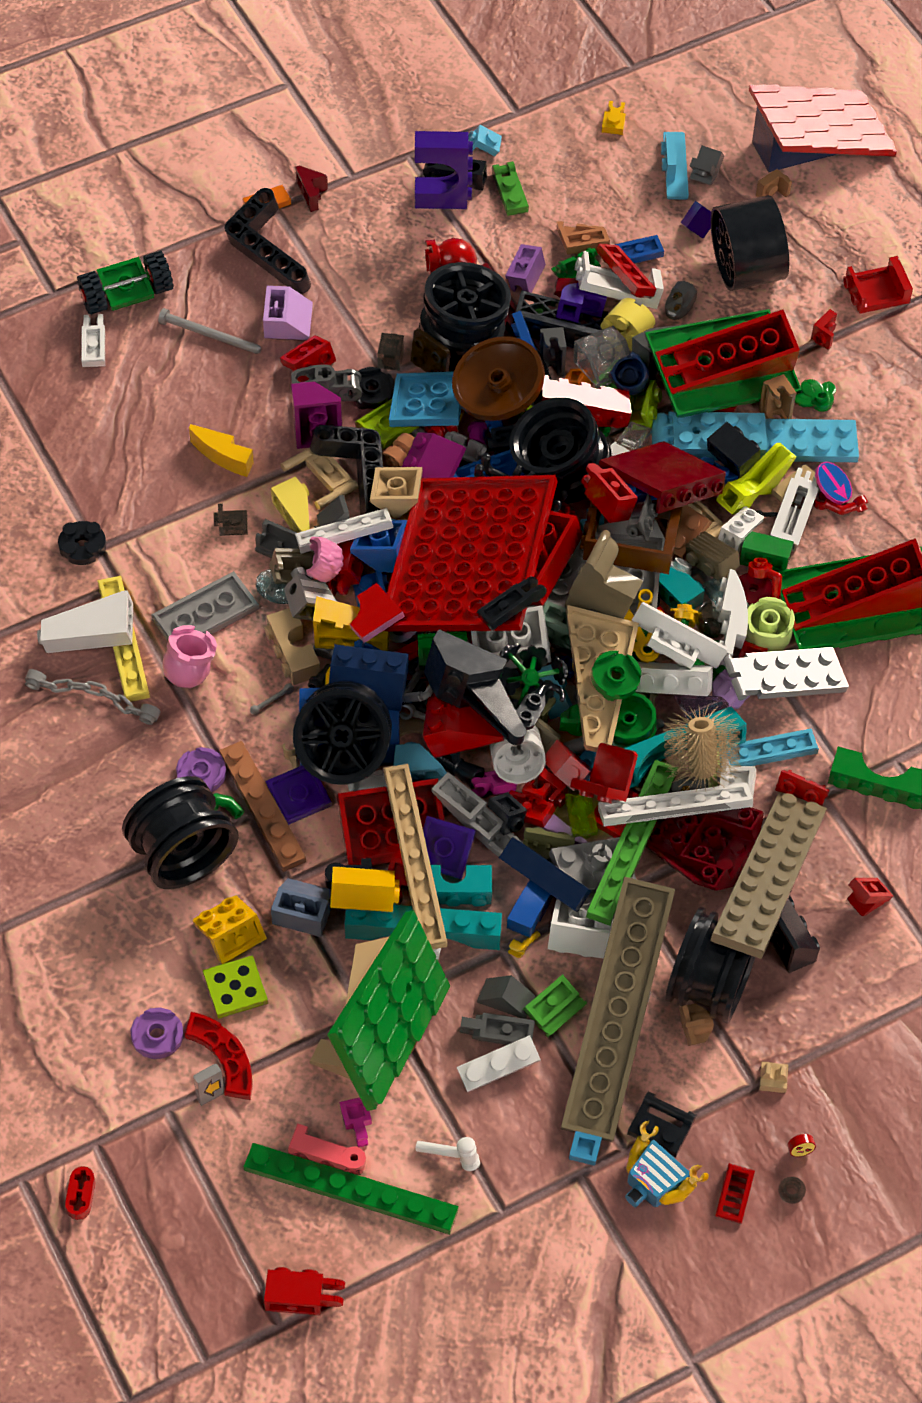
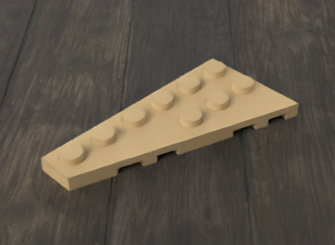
M567 605L566 614L584 749L597 752L600 743L612 745L622 699L606 700L594 688L590 673L596 659L605 652L619 651L618 654L625 656L629 654L632 656L639 623ZM611 671L612 678L620 679L621 673L616 674L614 671Z

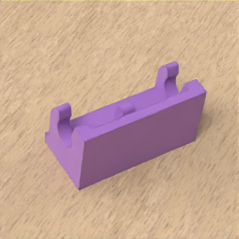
M520 245L505 275L513 292L517 289L516 285H519L522 291L532 293L546 265L542 247Z

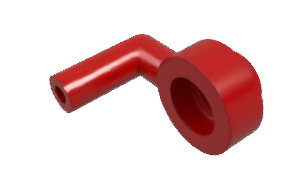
M755 558L749 562L748 574L754 578L771 579V597L780 599L782 575L772 570V564L765 558Z

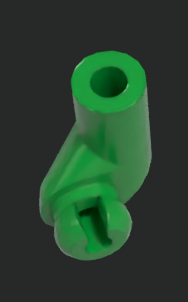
M218 793L213 794L216 799L215 811L221 806L234 819H238L244 814V810L233 797Z

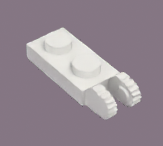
M98 314V325L90 326L91 319L89 315H84L82 326V367L105 366V325L103 314Z

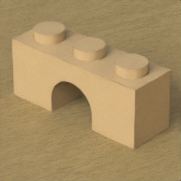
M290 608L267 615V626H264L268 640L272 639L274 642L273 650L276 658H281L283 662L281 667L286 678L290 677L293 685L308 681L311 676H316L320 672V662L312 645L304 647L292 645L293 642L303 639V626L300 619L292 617Z

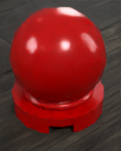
M451 238L443 241L439 246L436 244L435 239L425 241V245L429 247V249H425L426 271H430V274L437 268L450 263L466 262L477 264L475 249L469 242L463 239Z

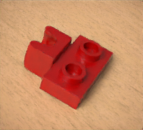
M533 779L525 783L521 789L522 793L510 790L509 793L527 809L524 822L544 828L556 811L555 804L548 801L549 797L554 793L551 784L547 782L542 788L536 789L534 786L535 780Z

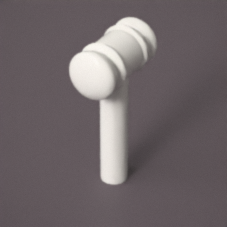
M470 1137L461 1138L457 1142L456 1147L417 1141L416 1143L417 1152L460 1158L462 1168L466 1171H474L480 1165L475 1141Z

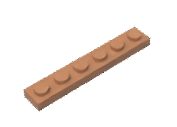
M239 741L220 749L219 752L225 762V766L282 871L285 872L305 863V854L244 743Z

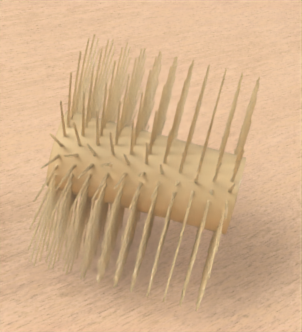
M699 708V717L696 715L692 719L689 716L690 722L684 720V723L688 725L678 724L679 722H677V724L673 725H680L681 727L669 728L674 730H663L676 731L666 733V735L671 737L664 736V738H672V740H677L673 742L678 743H672V747L664 746V748H670L667 752L672 753H665V755H674V757L678 758L670 759V761H674L671 762L673 764L665 765H671L672 768L679 767L676 765L682 766L676 768L678 769L677 772L686 771L685 773L678 774L681 775L680 779L691 773L689 774L691 778H699V782L700 779L701 782L704 779V784H706L705 779L712 777L714 780L713 775L715 774L719 778L722 777L719 775L721 773L716 771L727 774L733 771H725L723 769H733L731 766L741 767V765H728V760H726L729 759L730 764L739 763L734 759L740 760L739 758H731L740 756L736 755V752L739 753L738 751L732 753L733 750H731H740V748H734L738 746L734 742H740L731 741L739 739L736 738L738 735L731 734V730H729L730 733H725L723 729L728 730L727 726L723 727V724H720L725 722L723 720L727 718L726 716L722 717V721L714 723L717 721L715 720L716 718L709 719L705 715L701 717Z

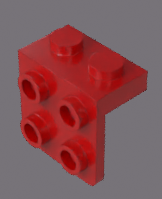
M600 743L590 780L572 777L570 787L580 790L579 795L594 798V794L598 795V801L611 804L612 799L626 802L638 757L637 752Z

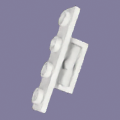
M645 602L640 604L632 618L633 622L639 623V627L652 633L647 646L659 654L668 656L681 666L691 669L697 658L714 668H718L728 651V648Z

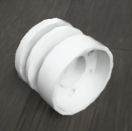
M536 725L532 729L526 730L524 741L520 745H512L505 738L504 741L489 744L494 770L506 782L513 784L527 783L537 778L544 769L546 763L545 752Z

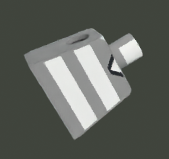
M303 567L295 568L291 572L293 579L284 588L293 618L313 621L316 596L337 601L327 584L308 576Z

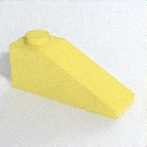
M295 476L272 487V503L291 530L297 533L309 530V491L304 483L301 484Z

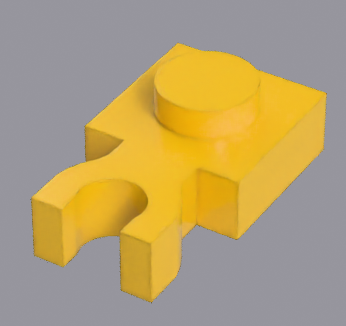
M609 101L608 111L604 112L602 133L623 135L626 114L624 113L625 102H621V106L615 108L613 107V101Z

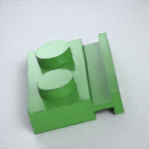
M562 974L527 1004L523 1010L535 1021L539 1029L541 1028L545 1032V1036L548 1038L582 1009L587 1002L579 996V992Z

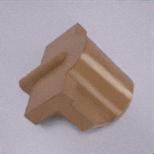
M696 1003L679 1007L681 1024L688 1046L706 1042L714 1029L710 1012Z

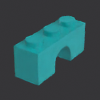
M431 865L439 904L453 907L460 904H472L477 907L485 906L486 904L492 905V865H466V876L458 883L445 881L441 876V865Z

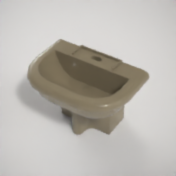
M603 530L568 593L570 595L565 602V607L570 605L586 610L593 609L602 614L624 619L643 580L613 565L619 551L618 544L610 537L611 534L608 530Z

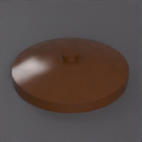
M515 337L491 338L472 347L459 360L452 377L453 393L460 407L474 418L485 421L508 419L523 412L536 400L544 384V365L538 352L526 341Z

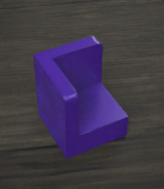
M695 200L681 223L701 238H704L711 229V211Z

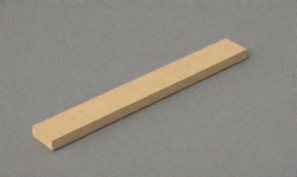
M409 765L383 768L412 909L415 911L432 949L447 947V938Z

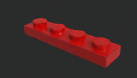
M598 244L597 253L634 296L638 298H644V296L654 297L656 287L618 245Z

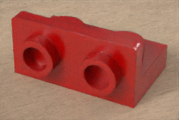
M314 335L281 356L280 360L283 366L295 371L313 365H331L336 362V357L331 343ZM300 376L297 379L299 382H305L309 378L307 376Z

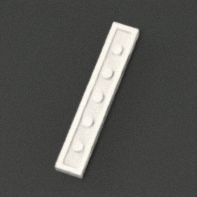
M747 783L725 785L724 787L706 788V792L705 788L697 789V791L695 789L627 798L626 802L612 800L611 804L598 802V811L603 826L753 807V797Z

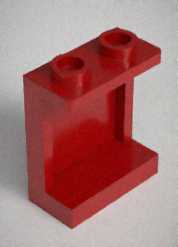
M898 256L889 257L888 266L857 273L854 272L852 266L847 267L846 276L843 277L844 287L849 290L853 306L857 307L859 314L909 304L911 301L913 287Z

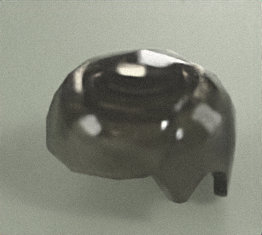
M712 601L702 603L698 610L696 628L701 634L709 638H723L724 634H720L722 622L717 621L719 612L715 611L716 607L712 606Z

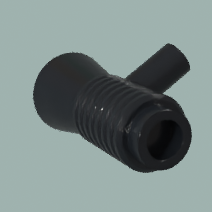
M460 752L435 758L446 772L458 777L470 789H475L471 779L476 777L483 778L485 769L481 766L465 762L460 757Z

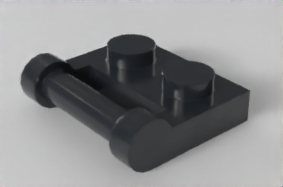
M648 1091L628 1129L627 1135L636 1139L638 1136H642L640 1126L643 1122L649 1121L646 1126L648 1134L652 1133L655 1126H658L659 1130L656 1136L649 1138V1141L651 1142L654 1139L670 1155L676 1158L697 1114L692 1111L687 1113L656 1098V1094ZM652 1107L683 1122V1125L680 1128L648 1111Z

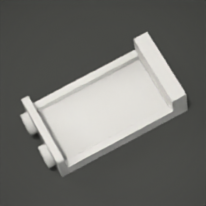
M583 251L582 257H578L575 264V270L577 271L576 280L579 282L580 290L619 300L632 298L636 300L635 304H643L646 307L657 309L664 290L661 270L652 268L648 278L656 287L654 297L644 296V298H638L632 294L612 270L590 265L588 252Z

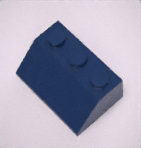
M335 644L330 665L329 683L352 681L365 685L377 693L384 701L388 710L401 711L408 675L409 654Z

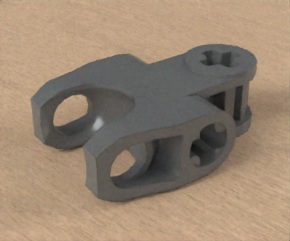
M313 365L297 369L291 373L292 384L300 383L296 380L298 377L307 376L309 381L305 382L315 381L341 397V401H356L362 396L360 387L361 374L354 369L335 371L330 365ZM348 375H351V380H348Z

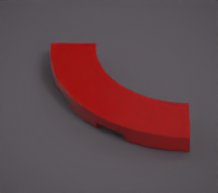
M191 1012L185 1032V1039L205 1046L218 1058L225 1073V1096L251 1100L253 1089L252 1070L241 1042L234 1034L224 1028L220 1022L208 1016Z

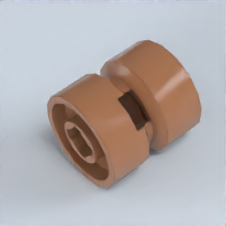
M402 433L392 443V447H388L382 453L383 467H402L415 437L408 433Z

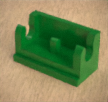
M752 531L745 537L740 555V565L748 566L749 562L755 558H765L772 564V570H785L789 564L794 541Z

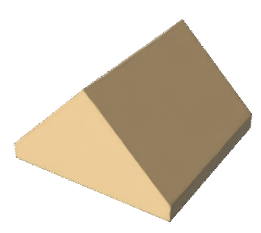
M376 467L370 502L379 509L387 508L389 515L398 520L418 503L423 472L422 467Z

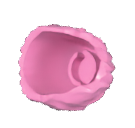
M311 537L309 540L312 543L310 548L315 554L312 561L313 566L310 569H306V574L314 580L326 583L339 574L343 566V551L336 543L326 538Z

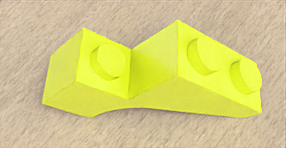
M776 443L745 475L737 480L728 481L722 494L717 497L716 501L732 515L737 514L743 507L750 508L758 495L772 494V489L780 483L797 456L781 443Z

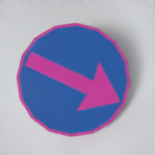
M823 462L818 465L815 470V478L820 491L834 503H847L852 497V487L847 475L834 463Z

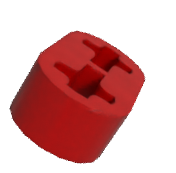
M85 1166L78 1167L72 1171L65 1200L66 1211L75 1220L86 1218L92 1207L96 1181L93 1171ZM85 1175L88 1181H85L83 1189H80L78 1180ZM78 1197H81L83 1206L79 1208V1211H75L72 1205H76Z

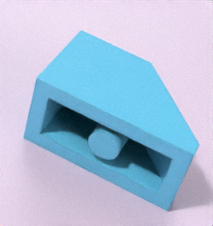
M407 742L402 745H396L394 766L408 764L412 782L436 778L440 780L447 773L443 766L420 743Z

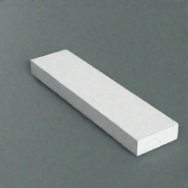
M384 508L296 533L295 536L300 553L302 554L313 551L310 548L312 543L309 540L311 537H323L338 544L391 529L393 524L388 509Z

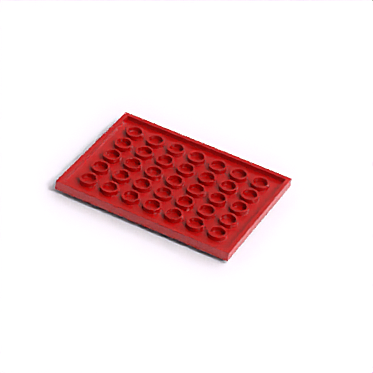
M556 475L422 478L418 503L410 509L387 595L403 611L405 617L382 632L492 631L478 617L477 610L516 583L519 584L524 579H527V577L535 576L558 482ZM527 607L493 631H521Z

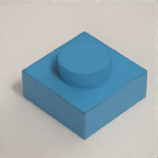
M575 1131L569 1160L595 1166L602 1137Z

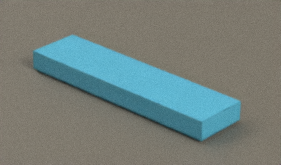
M812 728L749 740L739 744L734 748H740V750L731 749L733 750L732 753L734 751L739 752H736V755L740 756L731 757L739 758L740 760L734 759L739 763L730 765L756 766L818 754L819 748Z

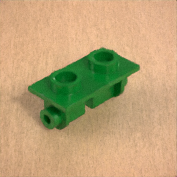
M587 248L585 251L588 252L590 265L601 267L595 259L598 255L596 249ZM583 252L577 254L576 257L573 256L564 261H559L558 265L551 268V270L558 278H576L575 264L577 258L582 257Z

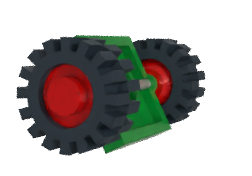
M157 251L144 255V268L140 258L136 257L77 276L78 288L88 314L92 315L107 310V301L111 310L114 311L153 299L154 294L173 290L172 274L163 252Z

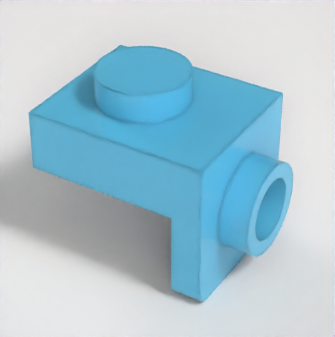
M479 125L474 131H470L468 141H473V150L478 147L496 156L500 151L502 136Z

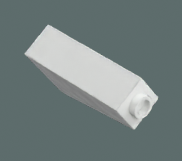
M128 590L41 620V630L37 631L38 642L43 645L46 653L131 645L133 638V601Z

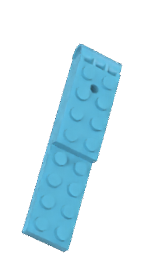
M668 412V415L657 413L656 420L652 422V444L665 441L699 459L710 457L719 461L708 451L707 438L725 422L730 423L733 427L737 426L748 440L755 441L760 447L761 458L773 445L781 443L797 456L794 462H858L859 459L856 420L765 419V413L704 412L677 418L675 412Z

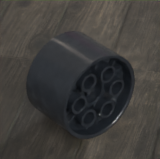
M766 195L712 208L710 224L714 254L724 284L729 291L780 281L788 277L789 249L781 213L772 196Z

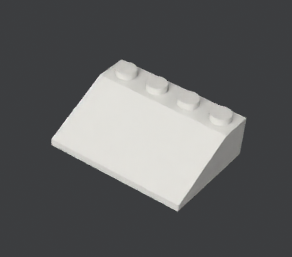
M591 893L578 912L556 899L549 934V950L604 959L612 924L609 926L586 918L587 910L595 893Z

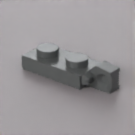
M483 1013V1015H476L475 1019L462 1017L460 1033L473 1035L472 1038L479 1041L508 1045L529 1035L532 1039L535 1021Z

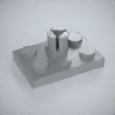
M620 837L552 848L549 856L552 864L592 890L591 893H596Z

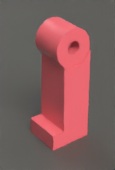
M297 1124L288 1147V1154L349 1173L360 1175L365 1169L366 1155L361 1148L355 1146L346 1148L308 1135V1127Z

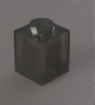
M382 333L377 353L378 368L400 371L404 354V335Z

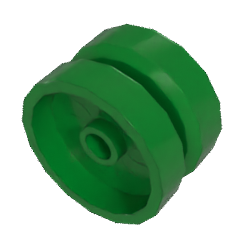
M638 693L622 699L612 745L627 748L657 736L656 709L652 702L644 695Z

